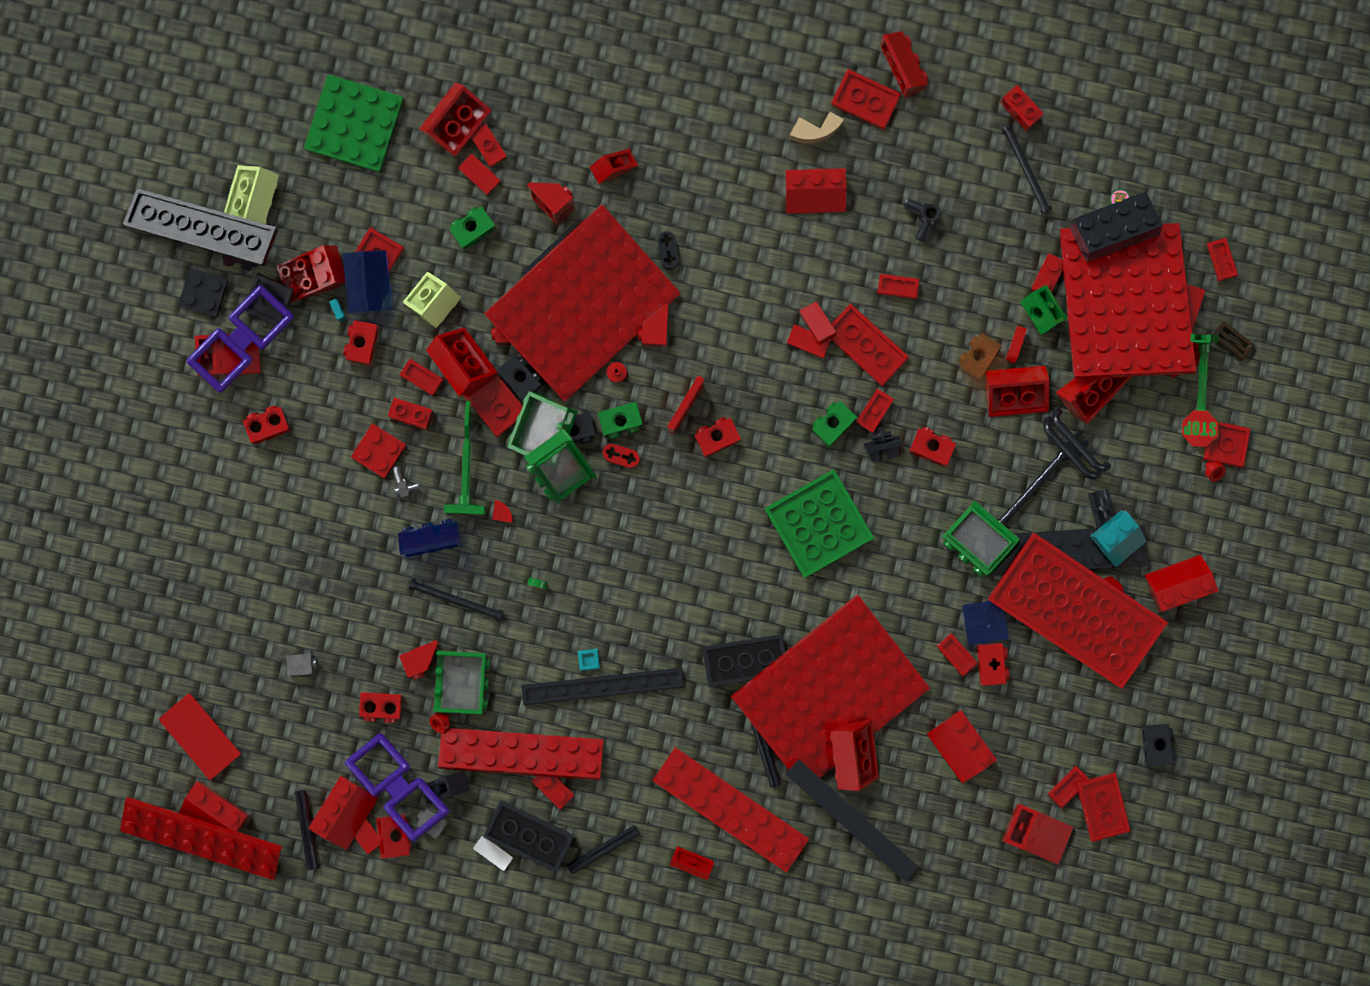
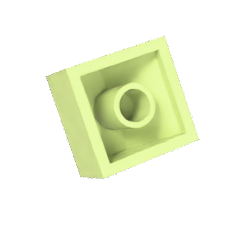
M427 272L403 303L426 322L437 328L444 321L448 313L457 305L461 296L446 283Z

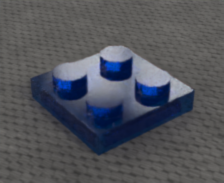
M991 601L961 605L968 645L1009 639L1003 609Z

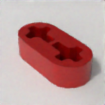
M1017 325L1005 361L1016 363L1027 328Z
M608 444L603 448V457L610 463L626 468H635L639 464V455L632 449L616 444ZM614 448L615 453L620 454V457L612 456V458H608L606 451ZM630 454H634L636 462H631V464H627L628 461L622 458V455L630 456Z

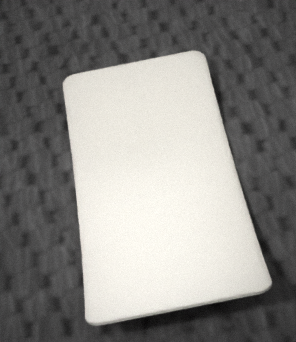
M481 836L473 848L503 871L513 859V857L491 841L483 838V836Z

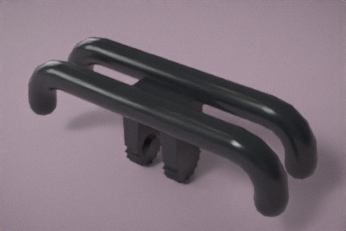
M1055 409L1052 417H1046L1043 422L1044 432L1082 475L1091 480L1100 478L1102 472L1111 468V464L1109 462L1099 463L1086 449L1091 440L1088 439L1081 443L1078 439L1083 434L1082 430L1080 429L1073 435L1060 419L1063 413L1062 409ZM1052 422L1068 440L1066 443L1054 432L1051 427ZM1080 453L1096 471H1090L1077 455Z

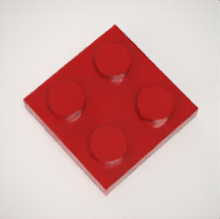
M372 423L351 455V458L385 479L405 449L406 444Z

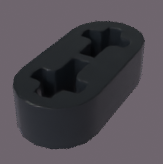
M664 231L658 236L661 264L665 269L672 270L679 263L676 240L671 232ZM664 236L672 239L669 242V249H666L665 243H661L664 240ZM668 252L671 253V258H675L672 265L664 262L667 259Z

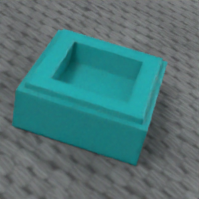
M336 299L330 301L329 303L339 323L345 321L346 317L339 301Z
M598 649L577 651L580 671L600 669Z

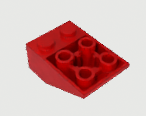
M322 245L277 265L281 282L294 288L290 303L336 289L348 283L337 245Z
M210 335L194 336L195 350ZM220 338L197 360L214 378L227 377L242 361ZM251 342L244 351L252 357V362L240 375L261 374L259 348Z
M1017 803L1002 841L1059 864L1073 827Z

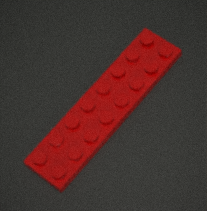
M448 728L444 733H441L438 769L600 780L603 739Z
M676 747L652 780L786 873L809 840L805 835Z
M127 797L124 802L120 832L274 880L277 875L282 850L281 845Z

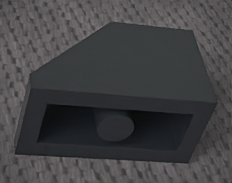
M464 771L426 783L440 800L470 790ZM425 795L427 804L432 803L430 799Z

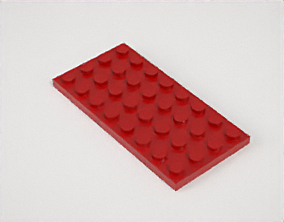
M1034 532L987 598L1121 689L1168 624L1166 620Z

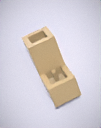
M829 112L822 127L818 128L799 117L790 133L789 139L805 144L824 141L840 129L844 119Z

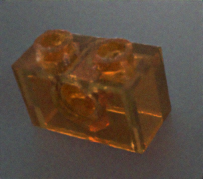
M982 332L979 337L975 335L969 343V346L972 348L968 354L964 352L958 360L961 364L958 369L977 381L980 380L1002 346ZM973 352H981L983 354V360H975L973 357Z

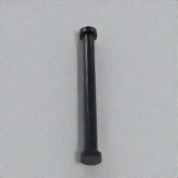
M1006 125L1001 130L1003 133L1005 132L1041 207V214H1045L1051 211L1052 207L1048 205L1012 130L1014 128L1013 125Z
M1061 451L1056 453L1057 456L1000 519L997 518L1005 527V524L1059 464L1067 460V457Z
M416 579L411 580L409 586L411 591L417 590L496 618L498 622L502 618L504 610L500 609L498 611L418 583Z

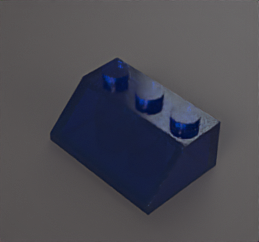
M387 251L342 253L348 313L359 314L392 310Z
M453 518L442 520V524L434 525V523L422 524L420 529L414 530V527L403 528L402 532L398 533L400 556L407 558L463 546L459 522L453 521Z

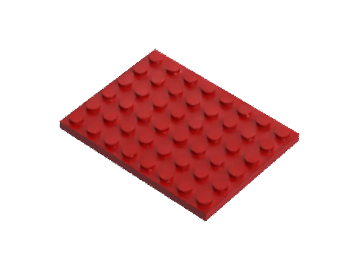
M601 204L496 301L484 315L565 402L639 333V329H643V323L663 305H669L681 293Z
M1163 224L1159 236L1087 263L1070 228H1060L1074 379L1195 374L1196 365L1193 342L1190 341L1192 330L1180 224Z
M856 595L734 693L731 698L788 770L799 759L818 777H822L835 766L833 761V744L831 742V731L843 724L872 720L875 734L928 691L930 687L860 596Z

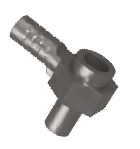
M400 466L392 468L395 481L398 486L394 487L397 498L402 500L408 499L411 492L420 490L419 483L406 484L405 479L402 477Z

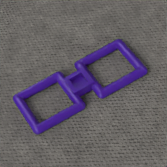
M259 285L229 315V320L237 328L229 336L222 329L217 328L187 358V364L217 392L222 393L252 362V357L244 351L249 344L253 342L258 348L265 349L294 319V315L264 286ZM260 295L284 316L263 339L258 337L238 318ZM218 338L242 359L221 383L197 362Z
M383 734L376 735L345 760L347 768L372 796H377L384 790L391 796L392 799L384 805V810L411 841L418 840L449 814L448 807L422 778H417L410 784L403 779L402 775L410 769V764ZM380 743L400 767L375 787L355 763ZM419 787L437 807L439 812L414 831L394 807Z

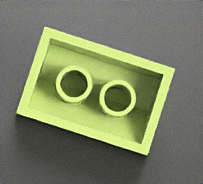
M237 166L224 213L266 224V218L272 205V198L278 184L279 175L262 167Z

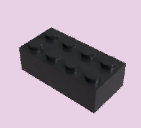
M1143 192L1074 218L1070 230L1087 263L1159 236L1163 224L1147 192Z
M779 634L702 647L708 688L752 680L785 653L783 635Z
M500 800L483 838L557 873L575 835L504 800Z

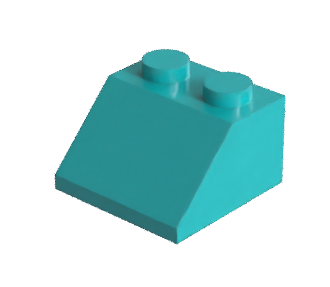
M1121 510L1090 536L1114 567L1121 564L1147 542L1140 527L1129 513Z

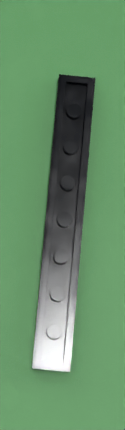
M681 667L521 685L523 705L684 688Z
M798 759L785 773L902 880L907 882L919 868L918 865L801 760Z

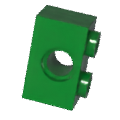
M482 206L472 208L467 212L468 216L462 220L458 218L451 223L449 230L463 251L496 230L495 224ZM469 223L477 225V228L472 232L466 230Z
M1047 285L1037 289L1020 301L1041 335L1067 319Z
M841 401L837 404L833 402L825 410L828 413L823 418L819 416L812 423L814 428L811 432L828 448L857 419V416ZM835 418L838 421V426L836 428L829 427L827 420Z
M636 402L597 412L604 437H609V440L620 437V433L628 431V434L640 431V427H643ZM618 417H624L627 422L624 426L620 427L615 424V420Z

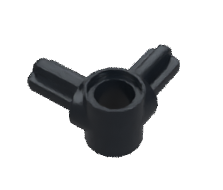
M907 199L903 208L919 215L921 225L915 235V239L924 243L932 227H936L941 221L940 209L932 203H925L923 205L912 199ZM928 212H937V215L934 218L927 217Z

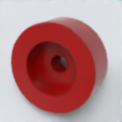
M619 362L610 364L607 368L608 379L613 383L624 381L627 376L626 367Z
M1209 461L1205 464V476L1210 481L1216 482L1224 476L1226 467L1220 461Z
M436 712L429 718V723L436 732L444 733L450 727V715L448 713Z

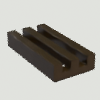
M1222 321L1213 333L1214 335L1220 334L1241 350L1243 355L1219 337L1218 344L1241 361L1246 358L1255 346L1254 343L1225 321ZM1222 328H1225L1227 331L1233 334L1236 338H1238L1240 341L1246 344L1248 348L1246 349L1237 341H1235L1232 337H1230L1228 334L1222 331Z

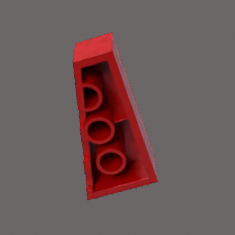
M1131 377L1073 379L1059 389L1056 394L1073 416L1088 424Z

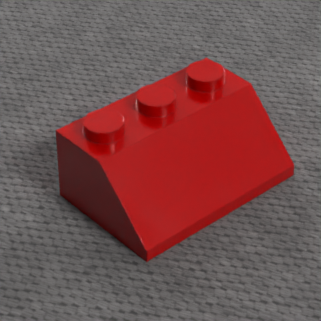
M903 31L883 35L880 47L904 98H907L925 90L929 78L925 71H921L919 66L921 64L917 53L913 54L912 42L909 36H905Z
M454 83L419 130L447 152L456 156L492 110L464 85Z
M846 168L786 170V214L846 212Z
M533 182L527 185L530 197L557 226L575 210L573 193L566 186L562 187L559 183Z
M465 327L437 335L426 349L459 397L474 392L498 374Z
M1046 366L986 371V397L989 417L1049 412V377Z
M1201 555L1144 575L1158 613L1219 591L1213 574Z
M962 710L957 711L927 733V736L961 783L980 773L997 760Z
M872 720L843 724L831 731V742L833 744V761L835 762V779L838 789L860 791L879 779Z
M340 776L308 829L347 850L379 797L372 796L363 787L347 777Z
M202 781L195 783L178 812L240 832L250 817V814Z

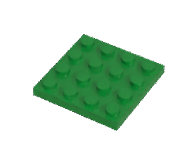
M328 74L304 145V150L380 173L404 98Z
M834 469L764 508L804 579L874 539Z

